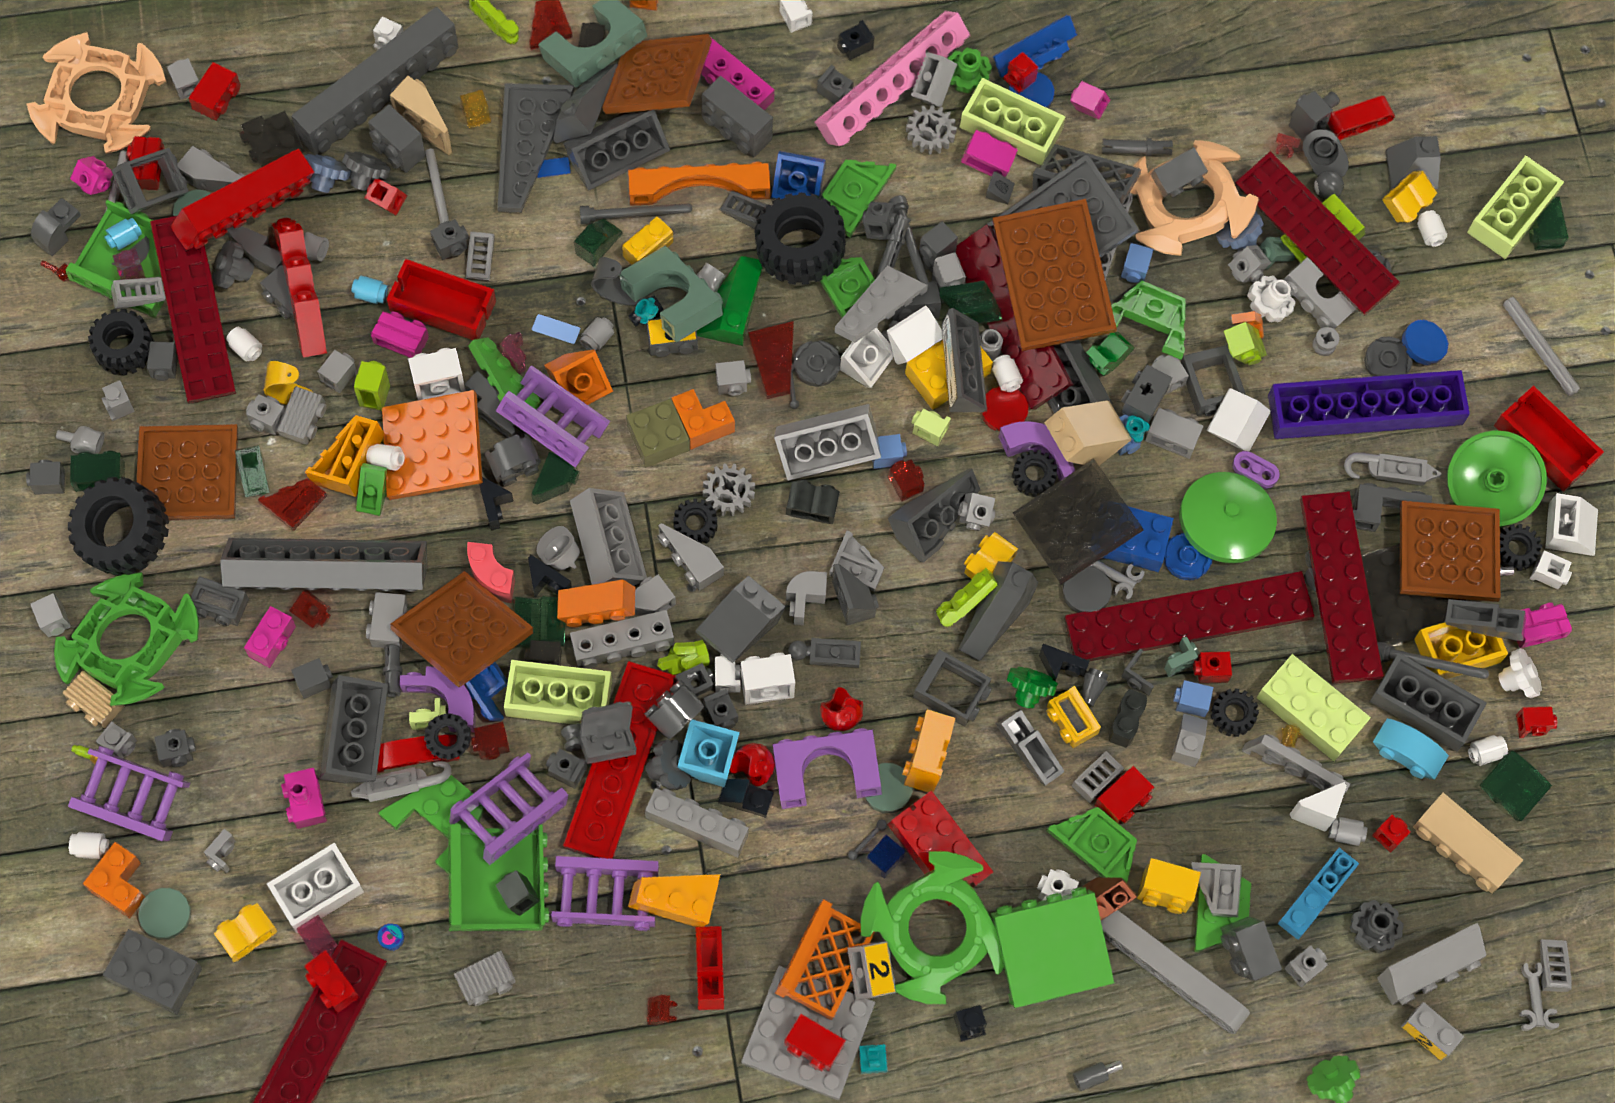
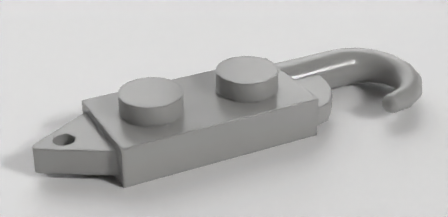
M1357 452L1349 455L1344 463L1346 473L1354 479H1359L1360 476L1352 471L1351 465L1353 462L1368 463L1370 474L1379 480L1424 486L1426 482L1441 476V473L1430 466L1427 460L1402 456Z
M437 761L433 765L435 767H443L444 771L431 776H426L422 769H415V767L377 775L375 782H364L353 789L351 794L352 797L368 799L369 802L419 791L420 788L445 782L450 777L452 768L447 762Z

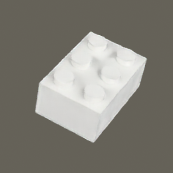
M335 843L267 883L296 933L364 893Z

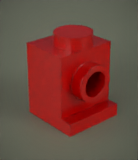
M1022 52L1009 62L1008 72L1003 79L1020 94L1036 81L1038 66Z
M375 179L369 185L365 198L397 216L408 195L380 179Z
M1552 706L1522 707L1516 714L1519 738H1525L1529 733H1532V736H1544L1551 729H1557V716L1553 714Z
M1391 815L1372 836L1391 853L1410 834V831L1407 829V824L1401 818Z

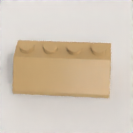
M1444 793L1437 798L1413 826L1420 838L1425 841L1429 840L1436 846V850L1440 855L1445 858L1449 857L1456 863L1459 871L1466 875L1469 874L1476 880V884L1482 890L1489 891L1491 894L1501 886L1523 861L1520 856Z

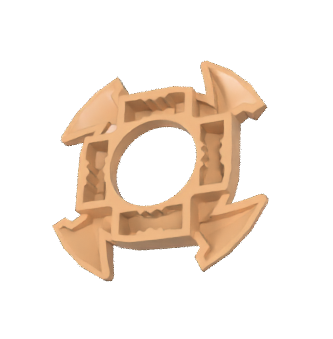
M86 32L56 44L43 55L44 61L58 64L52 73L44 97L45 104L38 105L36 102L28 103L27 107L34 125L49 142L53 144L56 142L58 128L61 126L72 133L106 140L104 149L107 154L126 148L132 144L134 136L143 137L150 131L149 125L131 124L140 113L149 85L155 83L160 86L166 82L159 61L142 43L137 44L136 62L130 59L129 55L122 52L89 46L91 43ZM101 70L115 75L121 82V93L111 107L98 112H88L78 108L71 101L72 86L83 74Z
M1194 141L1193 145L1208 170L1205 176H1203L1204 181L1202 183L1212 189L1215 197L1212 205L1206 212L1192 218L1174 216L1163 206V196L1150 173L1168 161L1161 163L1148 172L1146 157L1143 156L1133 166L1140 168L1141 174L1130 192L1131 194H1137L1140 206L1151 229L1137 233L1135 235L1136 240L1160 253L1181 256L1182 244L1214 234L1222 230L1224 224L1228 221L1231 228V237L1237 238L1249 225L1259 200L1258 197L1248 194L1246 197L1239 196L1229 171L1222 164L1240 160L1241 158L1238 153L1214 142ZM1127 174L1125 178H1129V177H1131L1132 175H1131V174Z

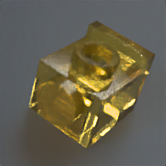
M482 89L460 96L462 110L469 129L491 123L488 104Z

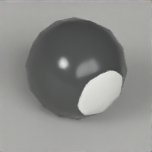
M1324 171L1318 175L1314 188L1316 194L1326 200L1333 194L1339 197L1344 189V182L1342 177L1336 172Z

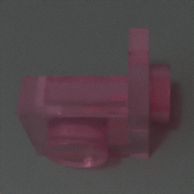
M136 248L124 250L113 255L121 280L146 278Z

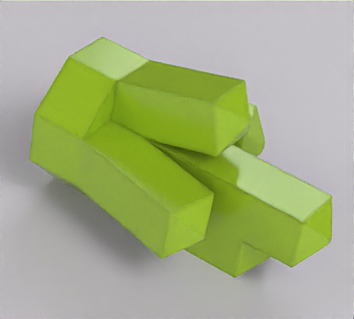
M703 640L675 643L674 647L670 649L668 656L658 659L657 666L662 671L668 670V672L674 675L689 670L701 663L704 666H708L710 663L709 654Z

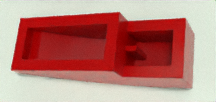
M696 927L698 1010L724 1009L722 927Z

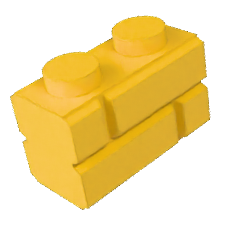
M656 216L649 222V225L644 226L622 245L623 257L631 265L665 245L669 247L673 243V231L659 217Z

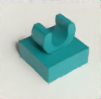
M885 1045L859 1046L861 1074L887 1072Z

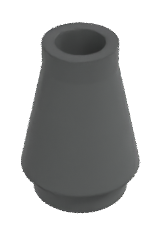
M1090 668L1088 673H1085L1081 695L1087 706L1090 707L1094 706L1108 683V675L1093 668Z

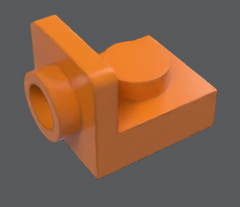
M1252 311L1231 315L1233 325L1236 326L1247 322L1258 329L1261 339L1264 337L1261 314Z

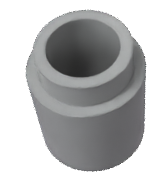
M596 317L581 334L582 338L579 341L586 350H600L614 334L612 329L614 326L607 318L603 317L601 319Z
M988 329L981 333L980 345L991 360L996 359L1000 355L1003 338L998 331Z
M1338 817L1329 827L1328 837L1333 838L1335 842L1359 846L1360 842H1365L1367 827L1363 826V821Z

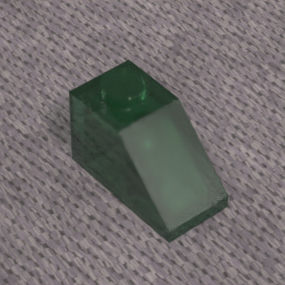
M1560 196L1554 197L1529 231V239L1534 244L1535 251L1562 249L1569 239Z
M606 219L591 223L574 241L575 254L594 267L598 263L599 258L603 257L623 234V231Z
M549 452L532 491V502L538 505L569 492L571 485L577 483L580 475L577 466L575 468L557 454Z

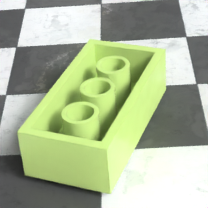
M982 78L962 113L960 128L974 134L975 130L987 132L991 137L999 141L1008 142L1012 147L1018 149L1017 155L1042 165L1063 130L1066 116Z
M1525 156L1474 219L1467 233L1506 259L1555 198L1564 181Z
M1293 654L1267 682L1257 696L1260 702L1334 762L1371 718Z
M511 660L504 703L506 717L566 724L581 723L584 710L590 707L609 705L612 685L611 671Z

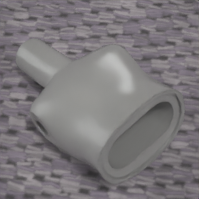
M305 232L304 240L308 260H324L329 248L328 239Z
M707 262L701 271L696 274L700 279L703 278L707 282L708 287L713 292L718 291L721 282L726 277Z
M88 426L78 427L75 433L58 430L56 433V439L71 442L70 449L74 453H89L96 456L99 454L105 438L104 432L96 431Z

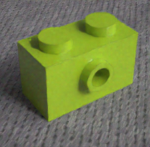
M1244 322L1224 330L1228 349L1233 358L1244 364L1254 365L1262 361V357L1267 356L1258 329L1249 323Z
M361 361L354 383L360 407L382 411V407L385 406L390 382L386 367L377 361Z

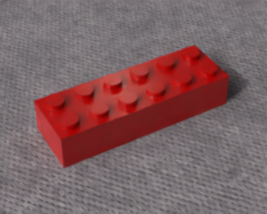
M298 148L182 208L171 225V229L186 251L193 247L199 249L208 243V239L212 237L218 239L228 232L227 229L231 227L237 229L247 222L246 219L252 216L254 219L258 218L266 212L265 209L271 206L273 209L277 208L285 202L284 199L290 196L293 199L304 192L303 188L311 182L309 179L313 175L314 170Z

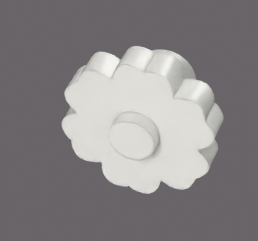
M1262 276L1259 281L1254 282L1250 286L1248 298L1253 301L1250 304L1251 309L1261 314L1262 317L1265 316L1268 322H1280L1284 317L1289 316L1293 312L1295 300L1290 297L1291 289L1289 284L1284 280H1277L1274 276Z
M1522 648L1512 651L1509 656L1511 666L1504 668L1503 672L1498 674L1503 689L1505 691L1521 689L1526 697L1530 699L1539 696L1540 691H1542L1541 681L1531 657H1528L1526 651Z

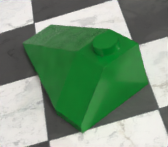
M745 256L739 258L717 291L723 300V315L698 329V337L743 346L763 269L759 259Z

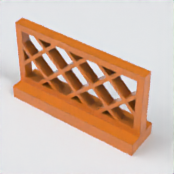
M823 899L816 908L775 994L782 998L788 996L832 1020L853 979L851 966L843 965L840 954L848 952L847 948L870 943L875 932L872 933L871 937H866L863 943L854 945L850 932L858 931L861 933V924L831 908L832 904ZM833 917L840 921L843 930L832 933L828 924L830 918ZM845 934L849 947L837 949L833 937ZM829 939L832 951L821 954L818 942ZM835 956L839 968L827 971L823 958ZM818 960L822 973L811 976L807 965L809 962ZM841 973L844 981L843 986L833 988L829 975ZM824 977L828 990L817 993L812 980ZM807 982L811 995L803 996L795 992L797 985ZM830 994L833 1001L831 1010L821 1006L818 997Z

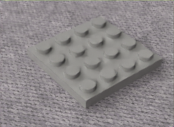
M778 966L741 1064L839 1101L875 1002L868 999H856L855 994L846 991L834 1018L830 1020L788 996L782 998L775 994L787 969ZM816 979L812 980L817 993L828 990L826 983ZM807 982L797 985L795 992L803 996L811 995ZM830 994L818 997L821 1006L831 1010L833 1001ZM800 1014L805 1015L846 1040L845 1046L829 1072L825 1069L822 1072L809 1065L810 1060L802 1055L800 1058H797L787 1052L786 1049L788 1047L784 1045V1041Z

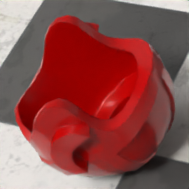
M837 687L832 695V699L821 703L820 714L828 728L837 732H843L854 728L862 720L863 701L853 698L843 687Z
M759 743L745 744L734 753L729 772L737 773L742 771L753 785L759 787L767 783L772 776L776 766L772 753L764 745Z

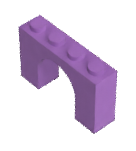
M860 728L847 734L833 732L826 737L807 736L803 740L798 741L784 739L779 741L778 744H773L782 809L807 806L804 772L812 760L822 755H836L849 763L854 774L857 798L882 795L873 730Z

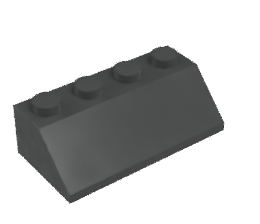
M655 110L626 112L593 128L592 133L589 135L574 138L563 143L574 169L587 190H591L628 172V170H632L670 151Z
M1075 340L1053 345L1073 383L1071 387L1048 401L1054 414L1064 407L1101 401H1110L1112 404L1080 341Z
M1400 653L1395 657L1369 701L1456 752L1465 744L1487 702Z
M338 675L333 681L320 780L339 783L376 781L388 688L387 683Z

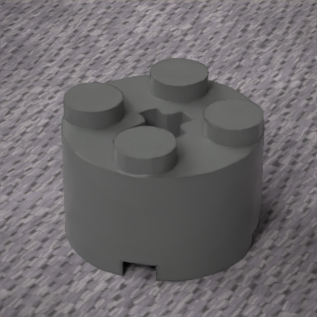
M524 434L525 438L521 439L519 435L506 438L493 445L495 449L493 452L490 453L489 450L485 452V457L496 481L502 482L503 486L515 483L517 481L516 477L523 474L529 477L539 471L538 466L541 460L529 434Z
M681 679L670 688L671 693L666 690L656 700L658 706L653 704L644 713L668 739L684 728L683 726L688 721H691L704 707L701 700Z

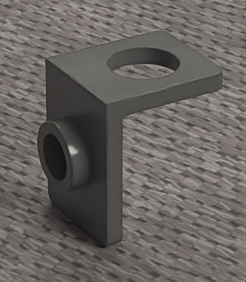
M1139 649L1124 669L1121 677L1128 681L1127 684L1132 689L1142 691L1149 696L1154 686L1131 670L1142 655L1143 650Z

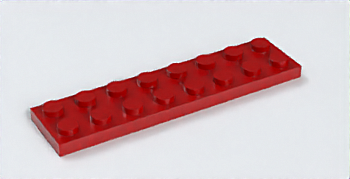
M628 661L614 703L631 702L632 704L630 731L637 748L636 755L592 763L563 844L564 849L593 858L614 859L658 731L644 713L653 704L658 706L656 700L666 690L671 693L670 688L674 685L676 675Z

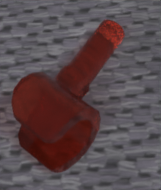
M44 260L41 261L40 265L55 273L61 281L64 282L69 279L66 273L67 264L64 263L58 268Z

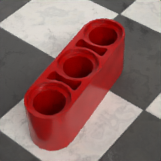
M1378 96L1332 112L1327 125L1339 140H1343L1384 126L1394 120L1395 114L1386 97Z

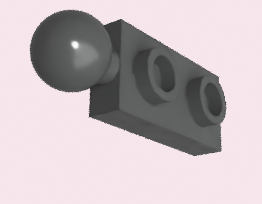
M811 638V646H807L803 641L797 640L789 645L788 653L791 654V658L794 660H802L806 656H810V665L859 668L861 641Z

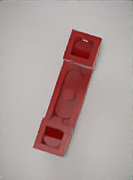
M438 735L440 743L444 746H452L457 741L456 735ZM424 736L385 742L380 744L377 774L385 773V769L433 761L460 760V757L447 760L440 759L436 755L434 756L427 749Z

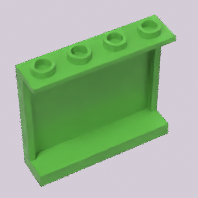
M107 200L105 202L107 211L76 263H69L66 273L69 280L113 299L111 292L113 280L161 277L150 223L153 220L149 219L143 212L130 214L129 209L120 202L113 203ZM133 218L139 226L142 235L138 236V240L119 251L116 247L111 249L104 238L107 235L106 229L124 219L129 220ZM144 237H148L150 250L147 257L140 264L130 268L112 265V263ZM152 285L150 286L151 293L155 295V287ZM141 287L142 295H146L144 287ZM130 289V290H131V295H132V296H136V295H135V290H134V289ZM121 291L122 297H125L124 291ZM165 301L131 308L155 318Z
M450 824L448 830L449 931H542L545 923L549 922V908L544 907V898H548L549 888L548 882H544V873L548 871V858L543 857V848H547V832H543V824H539L537 829L491 865L483 859L485 843L471 828H461V824ZM485 828L492 837H499L504 833V828ZM515 870L528 878L540 899L539 903L521 916L508 909L496 887V884L506 874Z
M1086 887L1072 889L1071 894L1062 896L1061 893L1050 894L1046 896L1047 900L1037 902L1036 899H1030L1021 902L1022 906L1012 908L1011 905L1001 906L996 909L997 912L990 913L991 918L995 922L1010 993H1008L1009 1001L1014 1008L1114 984L1094 892L1089 889L1086 890Z

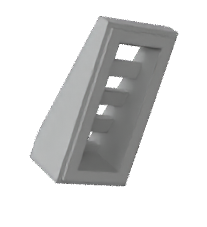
M470 231L466 279L490 281L495 240L494 234ZM475 242L488 243V247L475 246ZM474 251L487 252V256L475 255ZM473 259L485 260L486 264H475ZM472 268L486 269L485 274L472 273Z
M162 277L113 280L111 286L115 309L161 302L166 299ZM152 285L155 287V295L151 293L150 286ZM141 287L145 288L146 295H142ZM130 289H134V290H135V295H136V296H132V295H131V290H130ZM121 291L125 292V297L121 296Z
M1106 751L1073 782L1072 787L1091 803L1124 770V767ZM1106 760L1116 770L1111 772L1103 762ZM1100 767L1108 775V777L1105 778L1096 769ZM1092 773L1102 782L1100 785L1090 776ZM1087 780L1088 782H1090L1095 787V789L1092 790L1089 786H1087L1084 783V781Z
M1541 939L1542 991H1570L1572 989L1567 941ZM1548 947L1560 948V952H1548ZM1549 957L1560 958L1561 962L1549 961ZM1550 967H1561V971H1550ZM1551 976L1561 977V981L1551 980Z

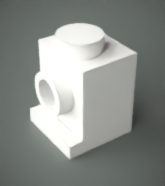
M780 0V13L790 32L812 25L811 9L808 10L804 0Z
M381 17L373 30L376 42L373 46L374 49L379 50L402 33L403 27Z
M1544 550L1537 559L1530 580H1537L1555 589H1559L1562 584L1567 585L1572 572L1568 570L1572 562Z
M722 654L720 657H715V693L726 688L728 693L740 692L741 683L740 680H736L740 679V665L730 662Z

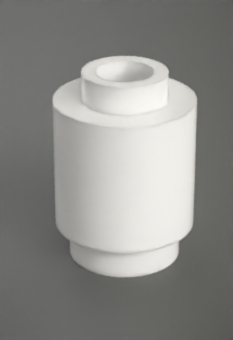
M1433 210L1419 215L1417 225L1425 244L1432 247L1443 244L1447 238V232L1440 215L1436 214Z
M236 327L227 335L226 340L229 342V347L244 361H254L261 355L262 344L246 329Z
M1009 355L996 358L993 361L992 370L1001 390L1013 392L1019 389L1023 379L1014 359H1011Z
M376 444L368 448L366 459L368 464L396 471L403 465L405 455L399 446Z
M1495 735L1471 742L1468 749L1470 760L1478 766L1500 760L1504 755L1508 754L1504 738L1502 736L1496 737Z
M78 832L70 837L69 853L78 858L102 859L109 850V839H106L103 833Z

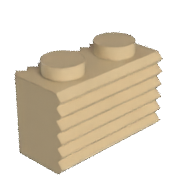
M81 671L80 675L63 692L67 698L65 703L75 712H78L79 709L86 714L84 718L94 727L99 724L105 729L125 707V705L111 706V696L114 694L85 671Z

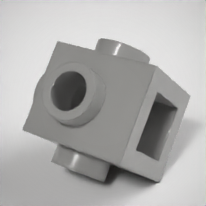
M1252 245L1238 250L1233 255V260L1228 266L1232 269V275L1238 281L1256 282L1264 275L1263 271L1271 264V261L1258 245Z
M258 394L255 401L252 400L248 404L246 415L252 428L259 432L264 430L276 435L285 408L275 398L271 396L264 397Z
M976 493L965 494L964 502H961L958 509L959 522L967 524V529L976 531L989 527L995 517V510L993 509L995 498Z

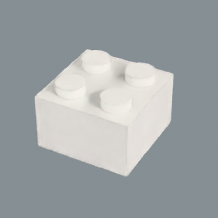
M442 348L435 353H420L413 358H408L418 400L466 391L456 348Z
M774 653L768 658L761 659L758 656L746 658L745 661H741V683L745 705L794 698L795 678L791 654Z

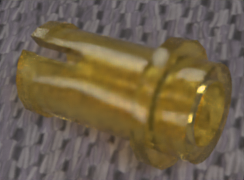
M1286 725L1281 731L1283 733L1281 744L1286 747L1295 748L1297 739L1301 737L1299 733L1300 728Z

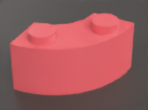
M468 542L467 554L474 579L500 601L512 603L515 585L513 570L504 568L496 561L492 544Z

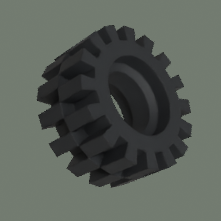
M1029 450L1028 454L1024 452L1021 458H1017L1012 478H1014V485H1018V490L1020 492L1022 490L1025 491L1024 495L1028 496L1029 493H1032V497H1037V493H1040V496H1043L1045 491L1049 492L1052 486H1054L1058 473L1056 472L1057 464L1054 465L1055 460L1053 457L1051 459L1048 458L1049 454L1047 452L1042 455V450H1037V453ZM1030 466H1038L1043 470L1044 477L1041 480L1033 481L1027 477L1026 469Z
M693 498V502L690 503L688 499L685 501V505L681 503L678 506V510H675L673 517L674 530L701 544L703 541L706 544L710 542V537L713 539L715 531L717 532V516L715 509L712 510L710 503L706 505L705 500H701L700 503L697 498ZM691 515H700L705 520V525L699 530H692L686 525V520Z
M1514 524L1510 525L1500 533V561H1503L1501 565L1503 567L1509 565L1514 567V569L1517 568V571H1522L1523 568L1526 570L1540 556V550L1542 549V544H1539L1541 541L1540 537L1535 538L1537 532L1535 530L1532 533L1529 532L1531 528L1529 526L1523 529V524H1518L1516 527ZM1512 540L1521 541L1526 546V553L1524 555L1514 554L1509 549V542Z
M1235 688L1234 691L1228 689L1225 693L1222 692L1211 709V720L1214 719L1213 725L1215 727L1219 726V732H1227L1226 736L1230 737L1231 734H1234V737H1239L1241 733L1245 735L1248 730L1252 729L1257 720L1259 710H1256L1258 704L1253 702L1254 697L1252 695L1250 697L1246 695L1248 692L1245 690L1240 693V689ZM1232 704L1240 706L1244 711L1243 719L1240 721L1230 720L1225 712L1227 706Z
M452 713L442 714L434 717L428 723L429 725L425 729L424 741H426L427 749L434 756L436 755L440 759H453L465 753L469 748L470 741L472 740L471 728H469L467 721L463 720L461 716ZM450 726L457 731L458 739L454 745L444 746L440 743L438 734L443 727Z

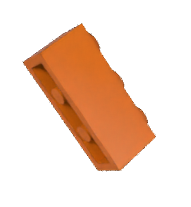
M625 580L558 590L557 619L566 623L568 627H581L584 623L601 624L603 620L609 619L619 621L624 620L627 616L635 615V587Z

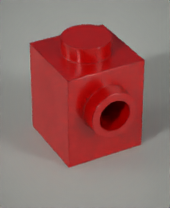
M1230 651L1200 652L1197 661L1193 662L1194 675H1198V683H1228L1232 676Z

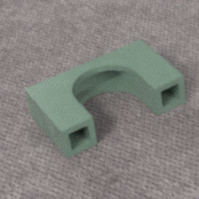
M600 0L592 6L597 22L609 31L608 36L601 43L592 47H576L556 31L538 44L543 60L575 88L648 37L643 20L619 0Z
M666 245L622 270L619 275L622 289L635 302L663 287H678L687 292V295L681 301L660 312L662 329L676 343L723 315V300L719 293L713 292L708 287L707 282L703 278L700 279L694 273L691 266L685 265L676 252H672Z

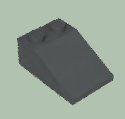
M747 576L733 588L695 632L730 662L734 663L778 624L786 606L750 576Z

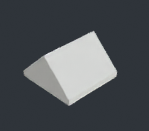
M926 305L887 330L894 360L897 365L910 361L943 339L942 329Z
M875 328L856 343L852 342L841 356L840 371L867 388H871L894 357L891 344Z
M1229 388L1206 431L1242 451L1249 452L1271 411L1258 400Z
M1345 782L1300 800L1291 811V818L1326 832L1336 819L1347 787Z

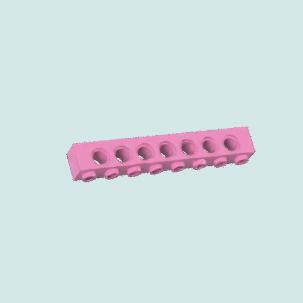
M943 12L814 121L827 144L835 146L845 145L853 134L866 127L867 122L882 114L883 109L887 105L896 102L900 94L912 88L920 74L919 71L921 66H923L922 62L925 61L926 50L929 53L947 58L953 49L963 45L964 40L970 34L958 12Z

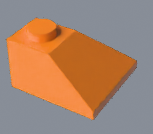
M594 349L564 354L544 365L551 380L587 405L613 392Z

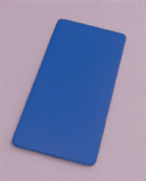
M569 158L544 160L537 178L570 174Z

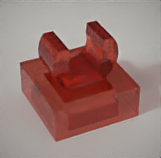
M1278 132L1275 142L1281 144L1276 147L1275 153L1279 155L1280 149L1287 147L1289 149L1287 157L1291 158L1293 155L1292 147L1298 148L1301 139Z
M661 994L648 998L647 1024L659 1025L677 1020L676 1016L669 1015L670 1008L677 1007V1003L670 1001V996Z

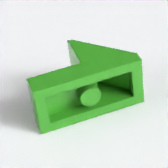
M366 463L362 464L356 511L381 515L387 494V468Z

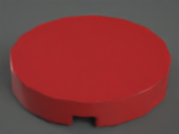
M999 386L992 388L986 393L987 411L981 412L984 423L990 429L1000 431V428L1006 425L1026 421L1029 405L1026 397L1019 390L1007 392L1001 390Z

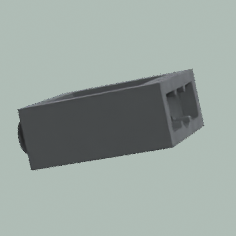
M170 148L122 163L111 170L130 214L174 200L189 192L186 179L181 175L177 166V159L172 154ZM158 161L171 193L146 201L132 169Z
M1228 345L1183 355L1180 363L1189 375L1186 386L1197 416L1203 414L1205 416L1214 415L1225 395L1205 400L1195 370L1224 364L1233 390L1246 395Z
M939 649L916 687L913 698L941 714L956 718L955 721L966 726L969 720L973 722L980 711V708L977 706L981 699L986 701L992 691V688L989 687L991 678ZM943 667L980 687L965 713L928 694Z

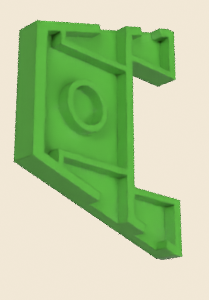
M1141 281L1129 290L1119 302L1111 305L1116 328H1118L1123 316L1156 331L1168 334L1169 336L1162 352L1182 360L1185 352V298Z
M450 775L445 782L420 788L419 791L412 792L379 812V816L397 830L416 811L448 838L451 808L460 800L464 802L473 793ZM480 804L470 813L480 822L485 808ZM462 819L456 823L461 824V828H470ZM448 848L435 861L447 874Z

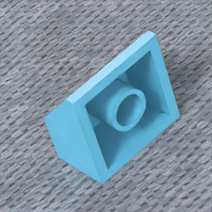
M691 720L678 768L699 781L725 787L739 732Z

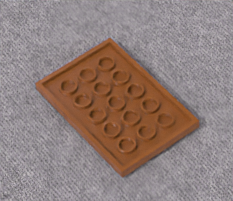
M1086 199L993 218L1022 351L1117 332Z

